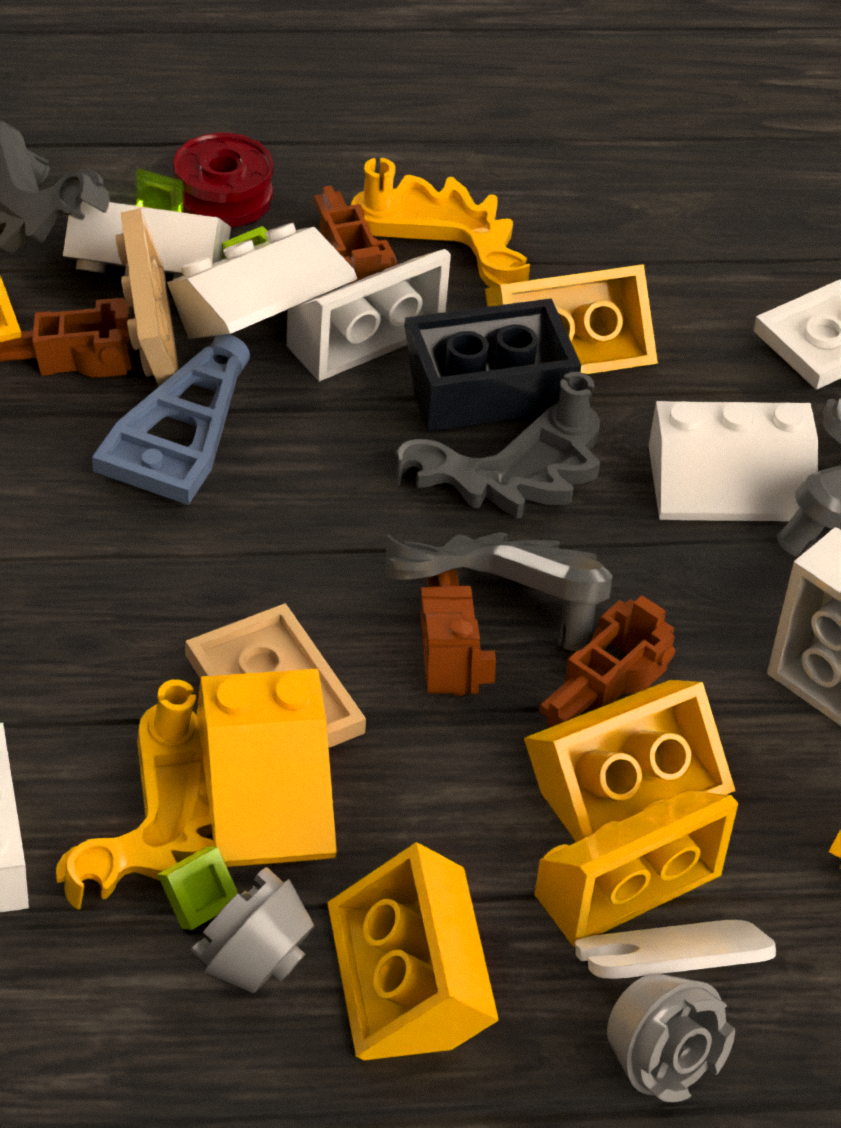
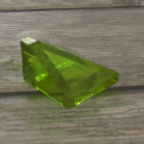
M139 168L136 171L137 206L183 213V181Z

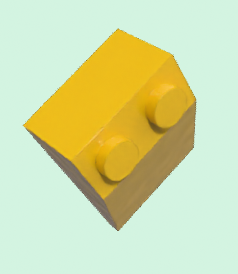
M318 669L201 676L197 718L214 847H218L226 867L336 858L337 850L327 724Z

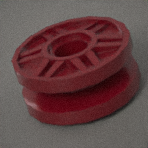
M228 132L208 133L188 140L177 149L173 159V173L175 177L173 196L176 208L180 212L217 217L231 227H238L258 220L269 211L273 200L271 179L274 174V163L270 151L259 141L241 134Z

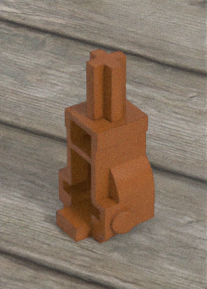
M332 186L323 187L322 194L314 195L313 201L320 215V233L355 270L358 278L355 281L398 265L395 254L387 239L379 241L373 237L360 204L347 206L341 192H335Z
M124 298L96 300L95 309L52 313L51 311L35 312L34 329L32 331H21V338L0 342V362L37 358L41 376L70 371H78L89 377L127 375V370H132L133 346L127 325V320L132 319V307L127 306Z
M450 569L435 576L425 577L427 587H421L420 626L427 693H452L456 696H463L467 693L479 694V684L495 683L496 657L495 650L481 651L480 635L478 621L475 619L471 586H459L457 569Z
M643 595L635 602L631 599L626 603L619 600L599 619V626L593 634L592 641L582 650L576 651L568 659L564 684L540 705L539 712L547 717L546 724L553 727L578 717L587 708L593 711L613 703L622 694L640 692L656 681L667 670L668 664L675 655V648L673 647L675 638L673 635L674 627L665 622L666 610ZM612 644L627 655L619 661L604 650Z

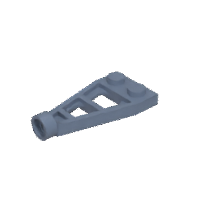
M230 334L216 336L209 347L206 346L116 422L92 457L93 472L189 505L212 470L237 378L250 360V352L245 343ZM192 384L216 392L209 407L179 397ZM165 417L197 427L193 442L188 447L148 434V431Z

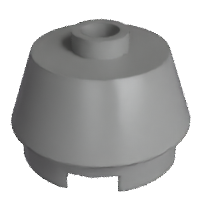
M268 867L262 869L254 878L262 886L259 890L254 886L249 892L245 890L240 895L237 893L204 930L203 933L212 942L210 943L204 938L191 948V951L207 965L205 973L251 993H255L272 975L281 982L306 955L298 946L314 928V924L290 879L283 882Z
M649 974L631 984L619 997L609 1017L607 1037L612 1050L634 1088L643 1094L655 1095L666 1102H679L692 1096L687 1087L695 1083L707 1069L715 1075L718 1074L731 1051L735 1037V1028L726 1022L725 1008L728 1006L721 1001L718 992L711 985L665 974Z

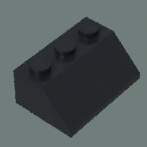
M552 298L405 318L404 327L414 397L428 432L540 416L549 407L559 403L560 382L564 375L570 372H581V363Z

